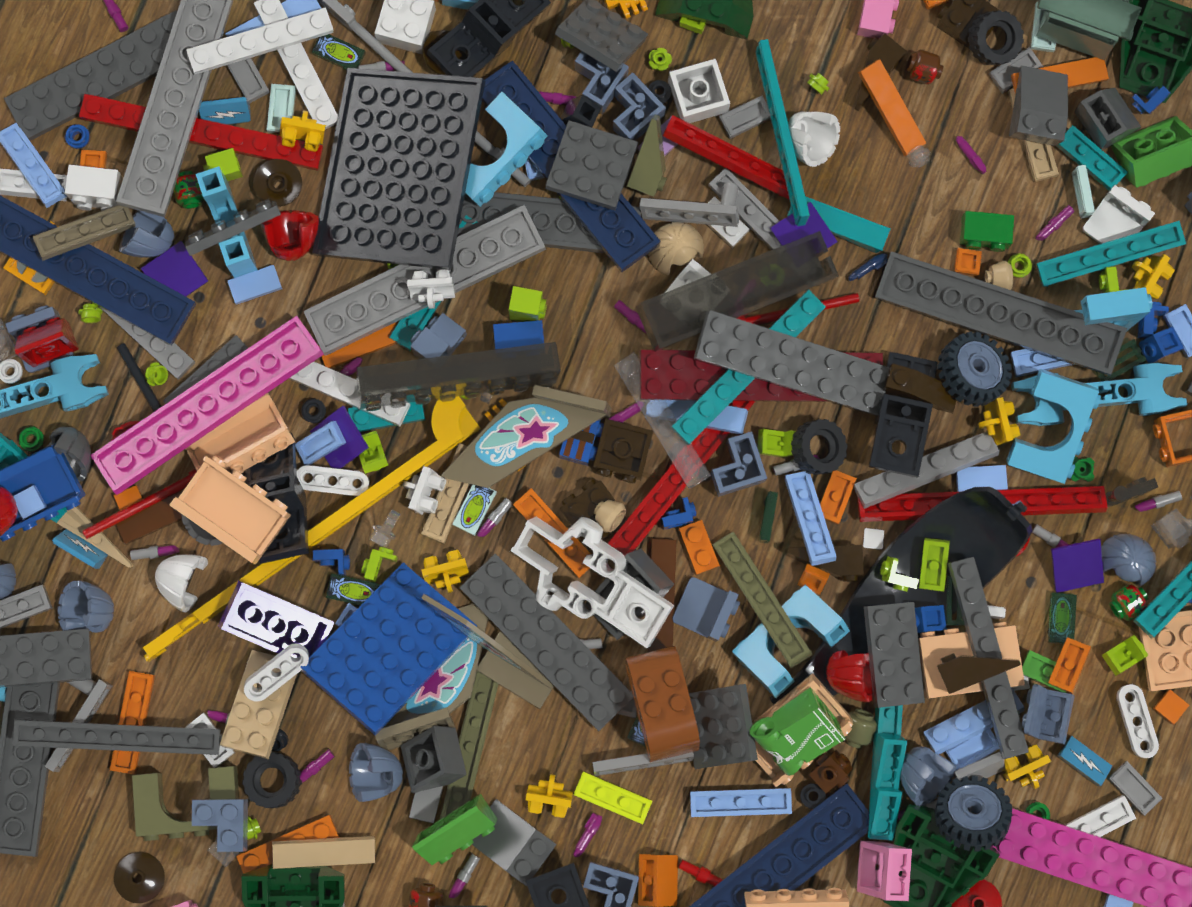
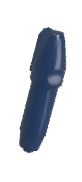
M882 253L869 259L868 262L849 275L848 280H859L873 269H879L888 262L887 254Z

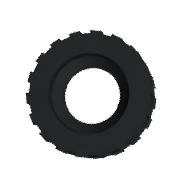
M999 10L986 12L979 15L973 21L972 27L969 28V49L979 62L986 63V65H999L1009 63L1018 56L1017 54L1021 52L1022 44H1024V31L1021 28L1020 21L1016 19L1017 17L1011 15L1010 12ZM993 26L1001 27L1006 34V42L999 50L991 49L986 42L987 31Z
M827 419L803 423L794 432L793 441H791V452L794 456V461L801 470L806 471L805 473L820 475L836 471L844 463L843 460L847 455L846 437L836 423L830 422ZM815 435H821L827 441L828 454L823 459L815 458L811 452L810 441Z
M271 752L269 759L258 756L254 757L248 763L247 769L243 773L244 780H242L245 794L249 796L251 802H255V805L264 808H279L288 805L287 803L295 799L294 797L299 793V787L302 784V780H300L301 771H299L297 763L293 762L291 757L276 752ZM268 768H277L284 776L282 788L275 793H269L261 786V775Z

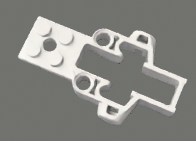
M537 516L527 520L526 526L515 546L512 547L511 552L540 570L536 601L541 606L552 611H557L563 606L582 619L597 614L644 647H650L674 605L623 571L626 566V559L621 552L601 540L603 528L595 521L581 517L562 534ZM536 531L561 549L572 545L573 540L571 538L584 537L585 539L582 543L593 550V554L587 555L583 563L615 583L608 598H603L579 581L571 582L568 587L570 594L553 584V573L559 567L528 547V542ZM608 559L615 563V569L609 567ZM585 600L591 604V610L585 607ZM637 606L644 609L646 614L644 619L636 617L635 608Z

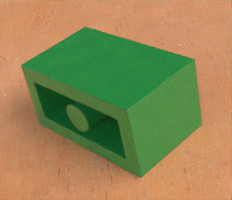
M965 211L961 220L960 245H966V248L971 250L988 247L994 252H1003L1005 249H1009L1013 244L1014 215Z

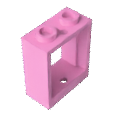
M860 840L857 892L883 900L908 901L912 849L883 841Z

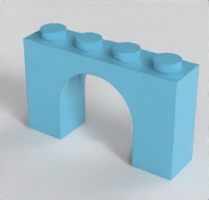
M503 92L485 110L506 131L507 147L505 152L496 162L490 165L477 166L472 163L470 164L465 193L480 207L491 200L494 192L501 185L509 181L511 174L526 163L528 156L534 150L539 149L547 137V134Z
M220 167L196 174L203 198L211 210L215 223L223 219L225 222L233 220V215L238 213L229 183ZM245 231L219 243L225 264L234 278L258 270Z
M1146 287L1087 295L1081 300L1082 310L1075 311L1083 314L1085 325L1110 322L1127 328V332L1150 313L1152 298L1150 294H1147Z
M1039 369L1031 392L1033 396L1065 407L1071 416L1070 431L1063 441L1049 447L1038 446L1014 438L1006 462L1009 466L1065 484L1066 479L1071 478L1075 469V465L1072 464L1075 455L1079 456L1082 451L1084 442L1081 439L1083 433L1088 432L1091 427L1092 418L1089 417L1092 409H1097L1101 395H1098L1099 390L1094 386Z
M806 585L794 592L791 598L782 605L795 628H807L814 631L831 648L850 632L844 620ZM761 623L745 640L740 641L732 652L737 660L777 698L794 683V680L789 672L774 658V647L776 644Z

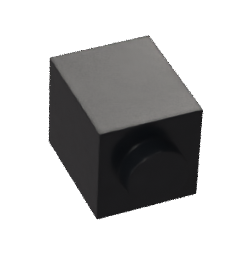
M582 94L568 101L560 119L566 126L568 121H573L593 127L601 107Z

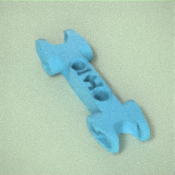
M96 354L69 356L50 363L53 375L0 390V418L57 401H61L63 411H73L87 407L93 402L109 395L106 386L85 387L82 384L84 372L100 363ZM44 386L49 387V393L46 396H38L40 388ZM19 394L24 396L21 398V403L15 401L18 399Z
M1142 364L1133 367L1134 379L1085 383L1096 387L1100 394L1110 391L1108 395L1100 399L1098 407L1138 403L1139 415L1147 416L1187 406L1186 398L1170 397L1163 389V380L1166 377L1183 372L1182 365ZM1037 375L1013 382L1011 384L1012 391L1028 392L1033 396L1031 391ZM1119 387H1124L1127 389V398H1123L1119 395ZM1033 396L1036 402L1035 409L1032 412L1023 413L1015 417L1016 424L1056 425L1064 423L1063 410L1067 409L1060 404Z

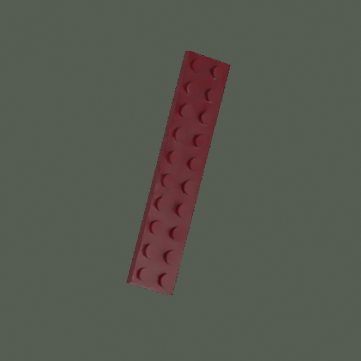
M640 350V400L697 401L728 369L694 359L696 350ZM843 352L883 365V353ZM757 378L733 400L830 402Z

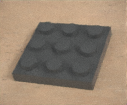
M584 0L558 26L555 35L617 72L645 42L648 33L639 26L626 21L618 13L603 7L598 1Z
M568 121L546 183V189L616 210L638 147V142Z
M746 684L689 693L700 739L699 751L693 752L695 769L758 760L755 739L750 734L752 719Z

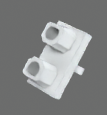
M438 270L436 278L429 279L426 272L414 271L412 280L407 281L411 300L428 302L429 309L435 308V301H444V298H455V288L449 270Z
M423 466L420 476L414 475L411 483L403 482L402 486L408 489L405 498L411 500L408 508L423 515V512L435 513L438 501L429 496L432 489L442 492L446 479L438 475L431 468Z

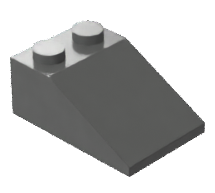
M1021 65L1009 137L1056 146L1063 142L1065 138L1068 119V75Z
M642 549L625 555L626 566L623 570L625 573L661 597H664L673 587L674 583ZM607 577L595 592L607 599L615 583ZM586 601L585 606L591 610V604ZM637 606L635 608L637 618L641 619L646 615L642 607ZM594 614L616 640L625 634L597 614Z
M495 799L490 806L497 817L496 824L494 825L495 829L485 837H482L480 834L474 838L472 845L527 886L526 880L533 878L557 843Z

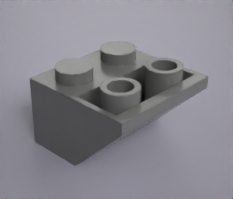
M1116 88L1098 91L1082 100L1074 111L1094 143L1101 150L1141 128V125Z

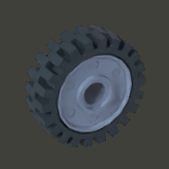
M972 332L963 333L949 342L942 349V354L938 358L940 363L937 365L938 370H942L939 373V378L945 379L942 385L944 388L950 387L948 393L951 396L957 394L955 398L957 401L964 400L965 405L969 406L972 404L973 407L984 406L997 399L1007 390L1006 388L1009 386V380L1012 376V373L1008 372L1011 370V364H1006L1009 358L1007 355L1002 356L1001 354L1004 349L1002 347L997 349L995 346L998 342L994 339L989 342L990 336L985 334L981 337L980 332H975L974 334Z
M972 775L971 780L966 776L962 778L961 782L956 778L952 780L951 784L948 782L944 789L940 791L935 808L936 826L939 827L941 835L946 834L945 839L949 843L954 840V846L958 848L961 844H964V850L967 851L970 850L971 846H974V851H980L982 846L984 850H988L991 848V845L995 847L999 844L1000 840L1003 841L1008 833L1012 819V804H1010L1009 796L1005 795V790L1002 787L997 789V783L994 781L989 785L988 779L984 777L982 781H978V776Z

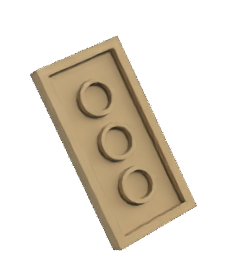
M255 650L251 651L220 746L269 759L297 674L262 701L248 699L244 693V685L249 676L274 658L275 655ZM274 668L272 671L275 673H279L281 670L279 668ZM255 683L253 686L255 688H260L262 685L259 683Z

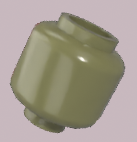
M855 709V711L849 712L853 720L852 730L845 736V739L847 740L846 744L849 746L860 748L861 745H869L872 742L877 723L873 719L874 715L870 712Z

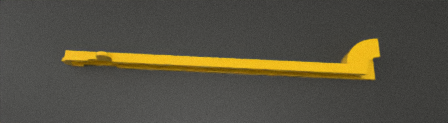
M452 386L439 397L433 409L431 423L437 441L309 530V550L400 487L404 481L407 482L414 475H417L422 471L423 466L428 467L481 429ZM302 555L263 563L239 581L257 588ZM238 581L143 647L147 653L144 655L145 660L150 662L167 651V647L201 623L206 624L223 612Z

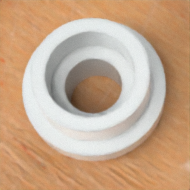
M6 359L0 363V379L3 382L12 384L20 380L23 369L18 361ZM9 368H14V374L8 376L7 370Z

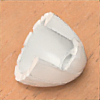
M798 112L790 118L788 125L795 155L804 164L816 167L828 160L827 157L830 158L834 153L835 145L838 144L840 134H838L840 132V123L836 116L824 112Z
M175 555L163 560L157 567L155 572L157 588L162 596L178 610L187 612L196 603L197 597L186 592L187 580L190 579L193 569L204 570L208 565L207 558L198 555Z

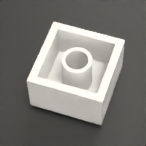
M384 0L375 30L376 39L381 44L423 55V46L429 36L436 12L434 0Z
M716 59L669 72L668 83L671 87L680 119L693 123L729 111L730 101Z
M69 165L65 194L78 209L90 211L93 207L101 208V211L117 206L116 199L123 176L118 170Z

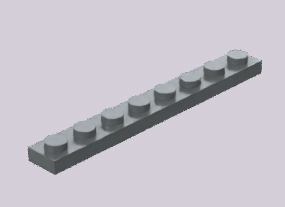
M974 557L948 563L973 656L1002 658ZM1006 671L981 681L1002 759L1028 753V747Z
M14 720L13 746L219 755L221 729Z

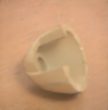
M672 222L660 227L654 233L661 242L654 250L648 253L651 264L662 274L669 275L672 264L682 266L688 264L695 256L701 258L704 253V243L702 236L693 226L687 223L684 224V222Z

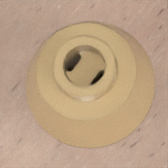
M1001 261L990 266L989 271H985V282L1011 290L1013 285L1011 264L1007 261Z
M612 500L601 501L594 510V514H596L595 520L603 528L604 532L614 531L626 514L624 504Z

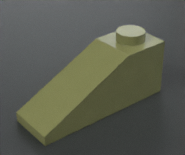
M656 114L651 119L627 185L653 197L658 191H663L667 178L663 177L666 166L660 116Z

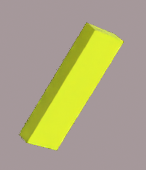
M585 772L582 773L573 794L640 824L644 823L652 801Z

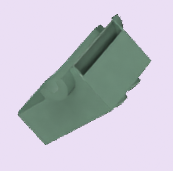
M1039 0L1037 8L1043 10L1044 14L1036 36L1104 60L1119 38L1131 41L1134 33L1133 29L1142 8L1130 4V0Z

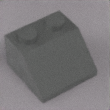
M433 726L401 745L412 793L449 785L467 775L456 728Z

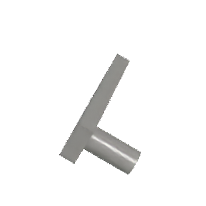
M731 182L724 184L720 204L641 198L640 210L642 218L738 227L739 213L737 206H735L738 185Z
M100 679L97 683L93 680L67 682L88 695L72 723H90L113 685ZM56 748L45 767L52 772H59L73 749Z
M691 752L654 762L649 761L648 754L593 762L594 776L693 761L694 754Z

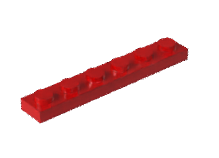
M672 115L663 133V137L790 200L783 170Z

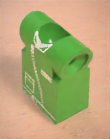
M811 687L775 711L772 717L756 721L750 729L751 736L765 751L773 755L774 762L788 776L795 774L804 762H810L845 740L837 718Z

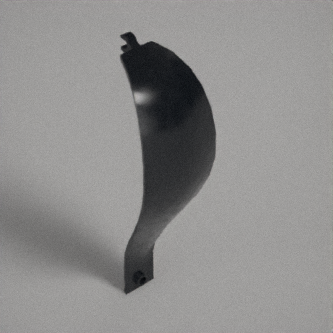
M973 487L940 502L919 517L878 557L839 616L844 620L850 632L832 648L823 640L807 664L792 677L794 683L777 698L772 695L770 701L773 704L777 703L812 673L833 697L838 694L828 682L827 664L830 657L840 650H845L848 656L868 653L864 607L907 602H914L915 608L944 605L945 620L960 610L948 564L944 591L919 588L925 538L950 541L948 563L974 557L984 589L1006 568L1027 543L1032 533V527L1021 514V512L1027 510V507L1020 500L1012 504L992 487ZM888 556L897 558L898 564L895 574L919 579L917 589L908 587L906 592L894 589V583L882 581L883 575L880 574L883 561H886Z

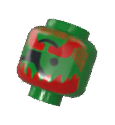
M192 171L179 173L173 190L176 203L182 205L184 209L201 206L202 201L205 199L203 198L196 175Z
M1128 584L1112 594L1109 605L1118 619L1121 620L1123 618L1126 621H1131L1147 607L1146 601L1149 598L1142 587L1137 588L1134 585Z

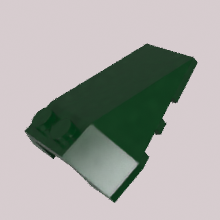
M659 0L655 16L678 22L681 16L724 27V34L748 40L754 17L753 1Z
M1130 0V4L1142 9L1135 23L1131 41L1122 39L1119 87L1147 96L1156 86L1159 89L1164 86L1171 93L1163 101V103H1166L1192 70V8L1169 0Z
M909 804L897 824L894 845L912 849L908 901L883 900V902L892 907H951L958 898L968 893L970 888L978 881H982L988 876L1000 853L993 846L988 850H984L982 846L980 851H974V846H971L969 851L964 850V844H961L959 848L954 846V840L949 843L945 839L946 834L941 835L939 832V827L936 826L935 809Z
M273 864L241 876L242 901L245 907H342L345 900V874L327 866L273 869Z

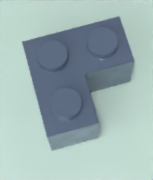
M581 51L575 60V71L591 80L582 94L601 107L599 113L602 115L614 98L615 87L627 78L629 66L624 64L616 72Z
M633 72L615 87L614 97L626 110L613 121V130L618 136L636 141L648 130L651 119L655 114L659 115L660 119L665 115L666 107Z
M442 313L440 317L435 316L431 320L428 328L425 327L423 331L418 330L410 341L413 343L411 349L415 357L437 373L464 340L467 333L465 329Z
M752 431L729 438L726 444L733 463L713 469L711 472L718 497L764 483L767 480Z
M248 799L192 800V826H217V852L247 851Z
M590 862L583 887L607 894L603 907H631L639 876Z

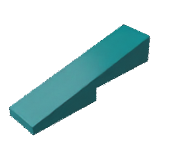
M806 197L807 204L809 202L813 204L832 234L874 253L883 250L891 228ZM790 207L787 217L793 213L792 207Z
M876 734L868 837L870 839H894L902 792L898 788L907 746V740L900 734Z

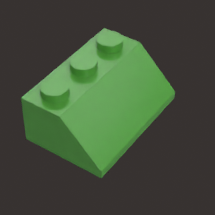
M1177 116L1130 134L1111 145L1119 165L1128 172L1125 177L1136 188L1192 166V130Z
M479 794L420 832L412 847L415 852L431 865L438 861L440 864H443L453 856L452 852L458 848L461 851L465 850L474 843L473 839L480 834L482 837L490 834L495 829L494 825L496 824L497 817L483 796Z

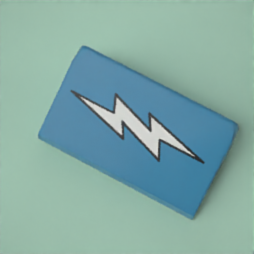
M245 97L201 102L199 108L201 119L222 124L251 121L250 105Z
M67 529L52 540L55 545L95 569H100L108 556L102 550Z
M1070 736L1057 757L1096 786L1103 784L1112 768V765L1073 736Z

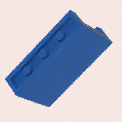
M55 444L0 470V487L7 489L14 496L36 485L47 508L26 519H23L19 511H17L15 522L0 536L2 542L15 536L14 531L20 528L23 531L33 528L37 525L36 521L43 517L45 521L59 515L58 510L66 507L67 511L81 504L79 500L86 495L65 454L62 453L60 455L55 451Z

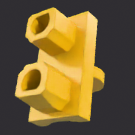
M303 111L302 117L293 116L292 119L282 117L279 135L282 136V145L292 147L295 146L296 139L305 141V149L316 152L319 145L323 144L326 125L316 123L317 120L308 119V111Z
M1162 254V256L1152 255L1151 258L1145 257L1143 262L1135 261L1132 268L1136 271L1133 278L1137 282L1133 289L1146 287L1147 294H1150L1152 299H1158L1163 292V288L1156 282L1159 278L1168 280L1175 271L1168 263L1170 258Z
M1002 397L984 405L985 412H983L985 421L979 422L978 425L980 429L987 428L988 436L993 438L997 446L1013 441V438L1020 436L1019 426L1017 424L1009 425L1008 416L1013 415L1015 411L1012 401H1004Z
M459 550L448 552L446 554L448 563L440 565L436 556L424 558V569H421L423 578L429 585L436 584L437 589L446 586L448 593L453 592L452 585L461 583L460 577L470 575L466 560L462 558Z
M1034 744L1029 746V752L1025 753L1028 760L1027 763L1020 765L1016 756L1004 759L1006 773L1003 776L1006 781H1012L1026 775L1025 778L1019 780L1022 787L1028 784L1033 789L1040 787L1038 779L1045 777L1042 770L1035 773L1033 770L1051 762L1048 755H1043L1039 747Z
M550 774L549 781L539 780L538 786L528 785L526 794L528 812L542 813L543 803L553 805L551 815L564 818L568 807L571 808L573 792L563 790L564 784L554 782L555 775Z

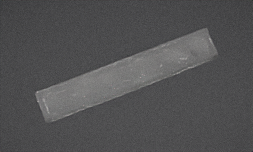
M633 352L615 364L616 370L687 487L691 489L710 477L709 471L691 443L687 445L670 428L677 419L666 401L640 400V358Z

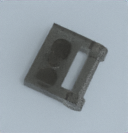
M1143 477L1125 485L1126 488L1118 486L1113 491L1105 493L1107 506H1115L1159 488L1155 478L1147 481L1146 477Z

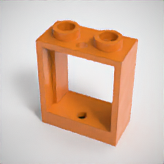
M1192 410L1161 416L1154 420L1153 432L1156 439L1159 438L1161 445L1159 449L1160 458L1163 463L1165 462L1167 468L1192 462V455L1175 458L1166 426L1169 423L1191 419Z

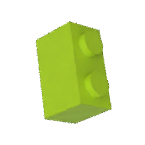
M513 286L509 305L510 320L526 322L538 321L540 318L545 319L547 299H543V292Z

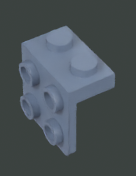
M42 306L35 309L33 314L27 316L21 314L13 317L11 322L6 323L8 333L16 341L17 336L22 335L25 329L34 326L37 328L47 325L46 322L48 320L60 317V315L53 307ZM73 352L56 358L54 360H51L49 362H46L44 364H41L39 366H36L34 368L30 366L28 363H26L24 360L23 363L26 371H28L29 373H34L36 371L50 367V363H52L53 361L73 356Z
M691 578L674 613L673 622L717 642L720 637L725 638L729 630L730 624L726 622L730 614L735 615L740 605V602L737 601L739 594L730 590L726 592L697 578Z
M1034 684L1027 694V704H1029L1027 714H1024L1022 719L1024 733L1035 739L1065 745L1075 696L1073 694L1048 690L1041 685Z

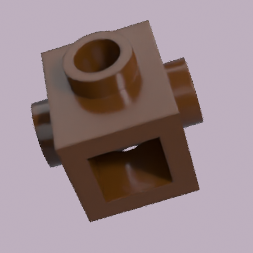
M834 750L830 755L827 752L822 754L815 761L818 765L809 774L819 787L827 793L836 785L839 788L842 787L850 779L848 774L853 767L846 755Z

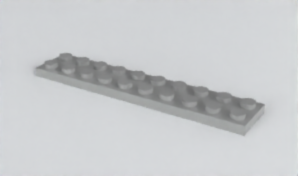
M181 0L116 199L117 205L165 217L211 74V70L194 75L186 49L222 39L234 0Z
M525 205L457 237L452 268L449 270L455 293L546 250ZM398 265L305 310L304 314L324 355L331 354L428 307V302L411 300L407 281L412 280L414 271L426 272L429 279L436 278L438 270L447 269Z

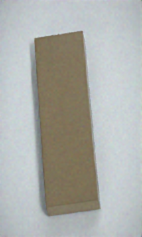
M117 205L35 235L33 240L43 261L136 227L129 208Z

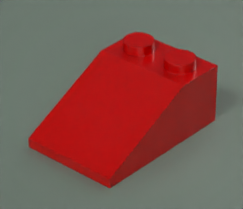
M56 317L46 322L47 325L37 328L34 326L25 329L22 335L17 336L14 349L16 355L34 368L79 350L70 324L64 318Z

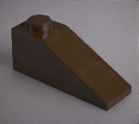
M884 33L880 39L875 37L868 45L867 49H869L864 68L880 59L890 75L903 60L907 50ZM862 80L855 104L857 111L871 97Z
M894 363L889 367L883 389L885 391L884 394L933 404L932 408L952 414L957 401L955 399L957 394L951 396L948 393L950 387L944 388L942 381L917 370Z
M862 545L833 546L837 556L836 561L814 565V567L830 573L835 578H843V582L858 581V577L864 575ZM806 547L786 549L787 556L804 564L808 563L811 565Z
M955 653L941 658L942 663L937 665L948 693L952 694L1020 666L1021 663L1019 659L967 655L956 657Z

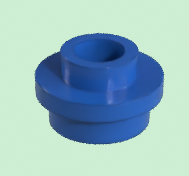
M76 124L67 129L65 140L70 147L80 149L88 144L90 134L86 127ZM76 134H82V138L79 141L74 140Z

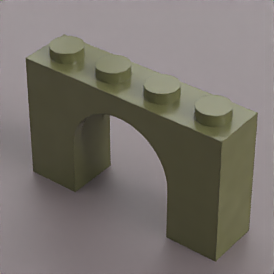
M237 766L208 768L209 800L239 799ZM162 773L132 775L136 837L143 836V841L159 840L160 834H169V839L183 838L184 832L193 831L194 836L209 835V830L217 829V826H192V821L178 820L168 812L163 798Z

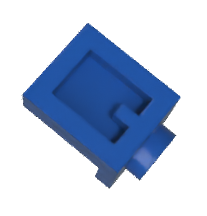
M1156 86L1146 96L1149 99L1147 103L1137 94H1134L1132 98L1135 102L1132 105L1142 114L1145 111L1151 114L1171 93L1164 86L1161 89Z
M1152 302L1150 313L1138 322V338L1146 339L1153 335V332H1156L1158 320L1154 316H1164L1169 312L1168 306H1162L1160 302Z
M1174 327L1155 333L1139 342V346L1148 364L1184 349Z
M688 497L682 498L684 513H680V510L665 513L666 517L661 519L663 530L693 523L696 510L694 503H689Z
M343 549L313 550V561L319 562L320 566H334V561H338V573L340 576H346V570H350V556L345 555Z
M944 605L915 608L917 633L947 630Z

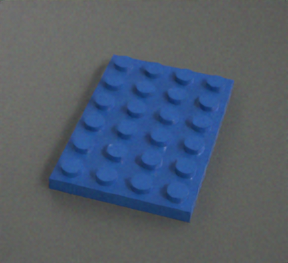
M402 563L309 657L307 666H301V671L374 735L393 718L468 639L466 635L421 598L423 594L462 616L477 627L473 621L405 563Z

